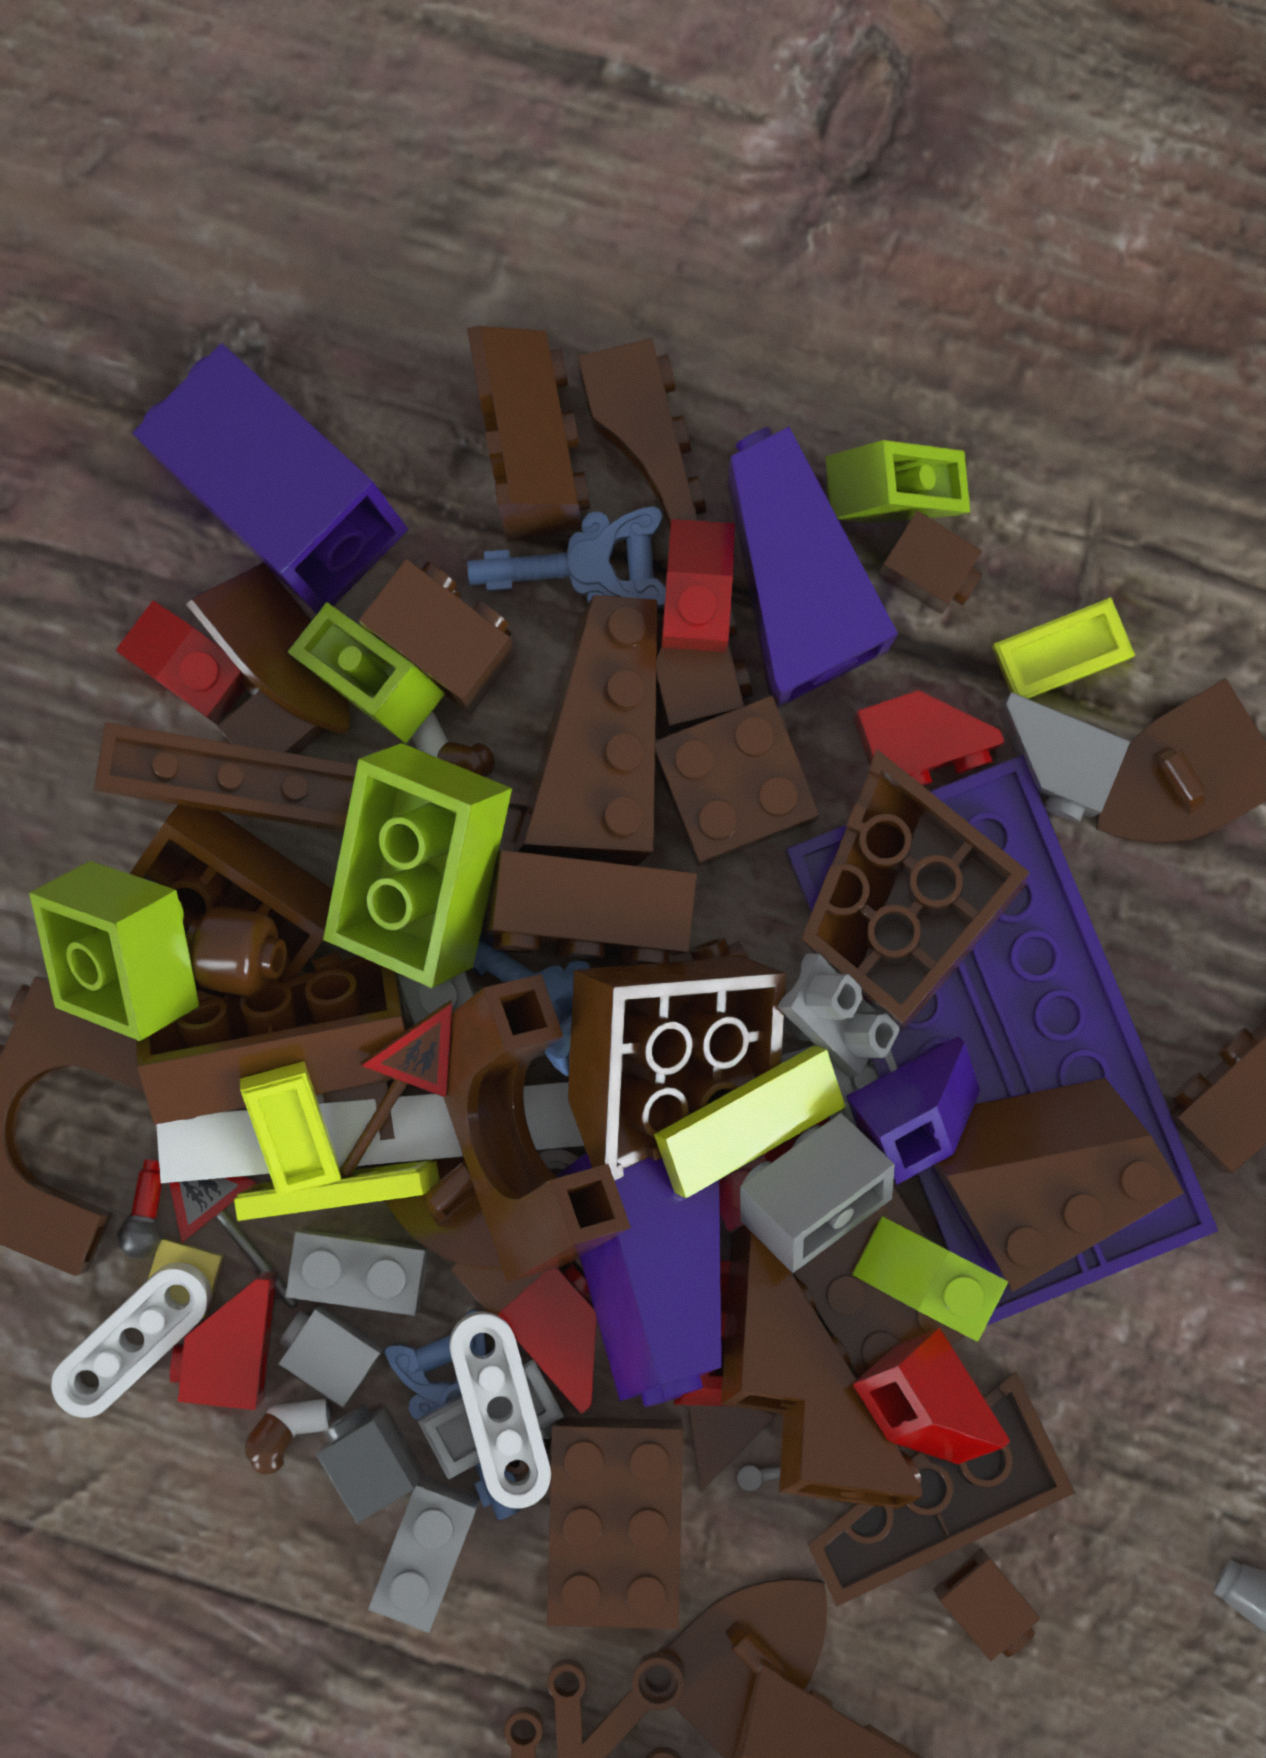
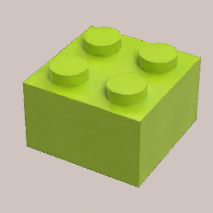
M88 861L29 892L55 1008L141 1041L199 1007L183 926L184 912L175 889L93 861Z

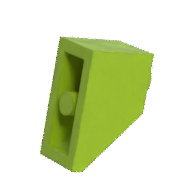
M881 440L825 456L828 480L827 494L830 505L838 520L881 523L911 520L916 511L929 518L971 513L965 452L962 450Z
M328 602L325 603L288 651L298 662L405 744H407L445 695L413 663Z
M883 1216L880 1217L852 1272V1275L977 1342L1008 1284V1281Z

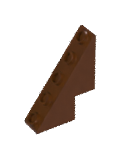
M745 1225L741 1226L732 1234L721 1405L783 1413L779 1493L899 1509L921 1498V1475L916 1464L908 1454L899 1451L895 1443L889 1442L856 1391L853 1383L857 1380L850 1370L851 1361L842 1343L834 1336L828 1334L815 1313L816 1303L811 1291L801 1280L795 1279L791 1271Z

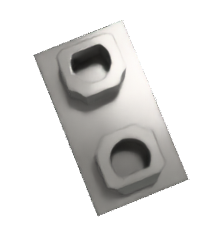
M806 954L801 962V974L798 981L782 997L778 1008L787 1016L786 1027L797 1040L804 1042L812 1041L816 1046L827 1049L830 1060L845 1075L860 1076L869 1058H884L887 1056L899 1033V1025L887 1013L876 1012L862 998V987L849 974H839L821 954Z

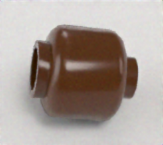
M217 906L206 912L201 919L193 921L186 934L193 976L198 985L203 988L245 997H254L265 990L271 979H277L285 967L287 957L286 944L283 940H279L277 927L271 917L264 914Z

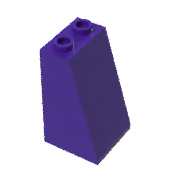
M223 343L209 356L198 360L190 369L188 377L165 400L152 406L146 413L143 422L132 432L160 464L316 615L326 602L334 606L409 530L374 482Z
M766 427L746 436L736 444L739 452L731 456L727 483L769 696L773 695L777 708H780L887 653L898 632L790 427L773 434L770 427Z
M584 1154L559 1172L557 1177L591 1169L592 1166L588 1154ZM646 1158L623 1169L624 1176L615 1180L631 1228L580 1256L619 1400L623 1401L641 1396L644 1407L682 1397L683 1394L702 1389L703 1385L700 1376L721 1368L719 1180L688 1198L682 1197L674 1193L662 1158L656 1161Z

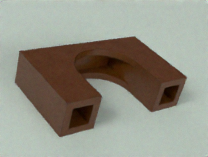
M542 974L485 987L452 1012L447 1093L446 1097L443 1098L507 1283L562 1267L631 1228L609 1163L557 1178L541 1159L530 1135L523 1096L527 1068L538 1054L563 1037Z
M35 976L31 986L23 984L18 990L8 1015L9 1020L15 1023L6 1045L0 1044V1245L71 1275L78 1276L88 1272L113 1212L55 1189L32 1173L20 1154L16 1138V1123L21 1104L28 1092L38 1081L56 1070L71 1066L95 1071L143 1092L144 1089L137 1069L136 1039L55 1008L49 979Z

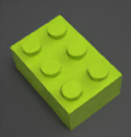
M403 743L359 758L323 940L430 988L473 968L512 788Z

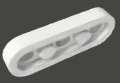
M181 1262L167 1264L156 1271L69 1353L56 1368L52 1377L51 1387L57 1404L65 1412L82 1418L93 1417L105 1411L196 1326L205 1315L211 1303L212 1291L210 1283L203 1272L193 1265ZM181 1285L185 1287L190 1294V1301L184 1304L175 1302L170 1296V1286ZM132 1327L140 1330L144 1336V1344H131L125 1337V1329ZM89 1370L94 1372L99 1379V1386H86L81 1381L80 1371Z
M487 1311L468 1314L455 1325L450 1336L449 1347L486 1486L491 1496L506 1507L517 1509L529 1507L538 1502L548 1490L551 1480V1469L516 1339L509 1324L499 1315ZM478 1333H488L494 1338V1348L487 1355H476L470 1350V1341ZM497 1396L506 1397L512 1403L510 1413L501 1419L493 1418L487 1413L488 1403ZM513 1460H522L529 1466L527 1476L518 1482L510 1481L504 1475L505 1467Z

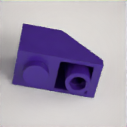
M958 1036L847 1095L846 1099L857 1128L895 1164L893 1181L897 1185L955 1153L980 1093V1087L966 1044Z

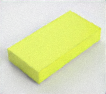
M1111 597L992 645V650L1010 693H1015L1027 699L1132 659L1135 656Z
M302 1061L240 1078V1091L277 1196L281 1197L340 1181V1166L305 1062Z

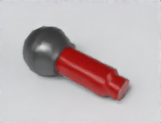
M144 1159L143 1168L138 1172L131 1215H127V1219L122 1223L117 1232L119 1247L127 1256L135 1259L147 1258L153 1255L163 1238L158 1225L159 1220H156L163 1184L160 1180L159 1161Z

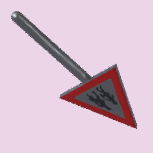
M245 1176L169 1183L182 1243L215 1217L260 1274L264 1271L275 1272L225 1210L234 1202L237 1194L258 1182ZM277 1275V1295L288 1308H296L298 1299L285 1297L287 1285Z

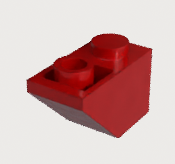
M920 690L858 710L853 718L869 766L878 749L922 786L933 782L929 772L952 764L956 774H961L992 763L990 751L998 749L1004 743L1001 730Z
M940 1327L894 1346L853 1383L856 1391L889 1442L955 1464H960L1002 1449L1010 1442L1007 1434Z

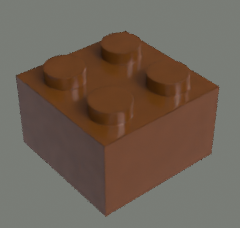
M406 559L358 621L365 630L413 663L445 693L444 696L471 715L516 657L510 638L512 633L507 629L509 623L480 600L473 608L460 600L462 595L456 590L458 584L432 563L427 561L423 568L420 569Z
M773 695L655 741V760L698 867L813 823L820 816Z

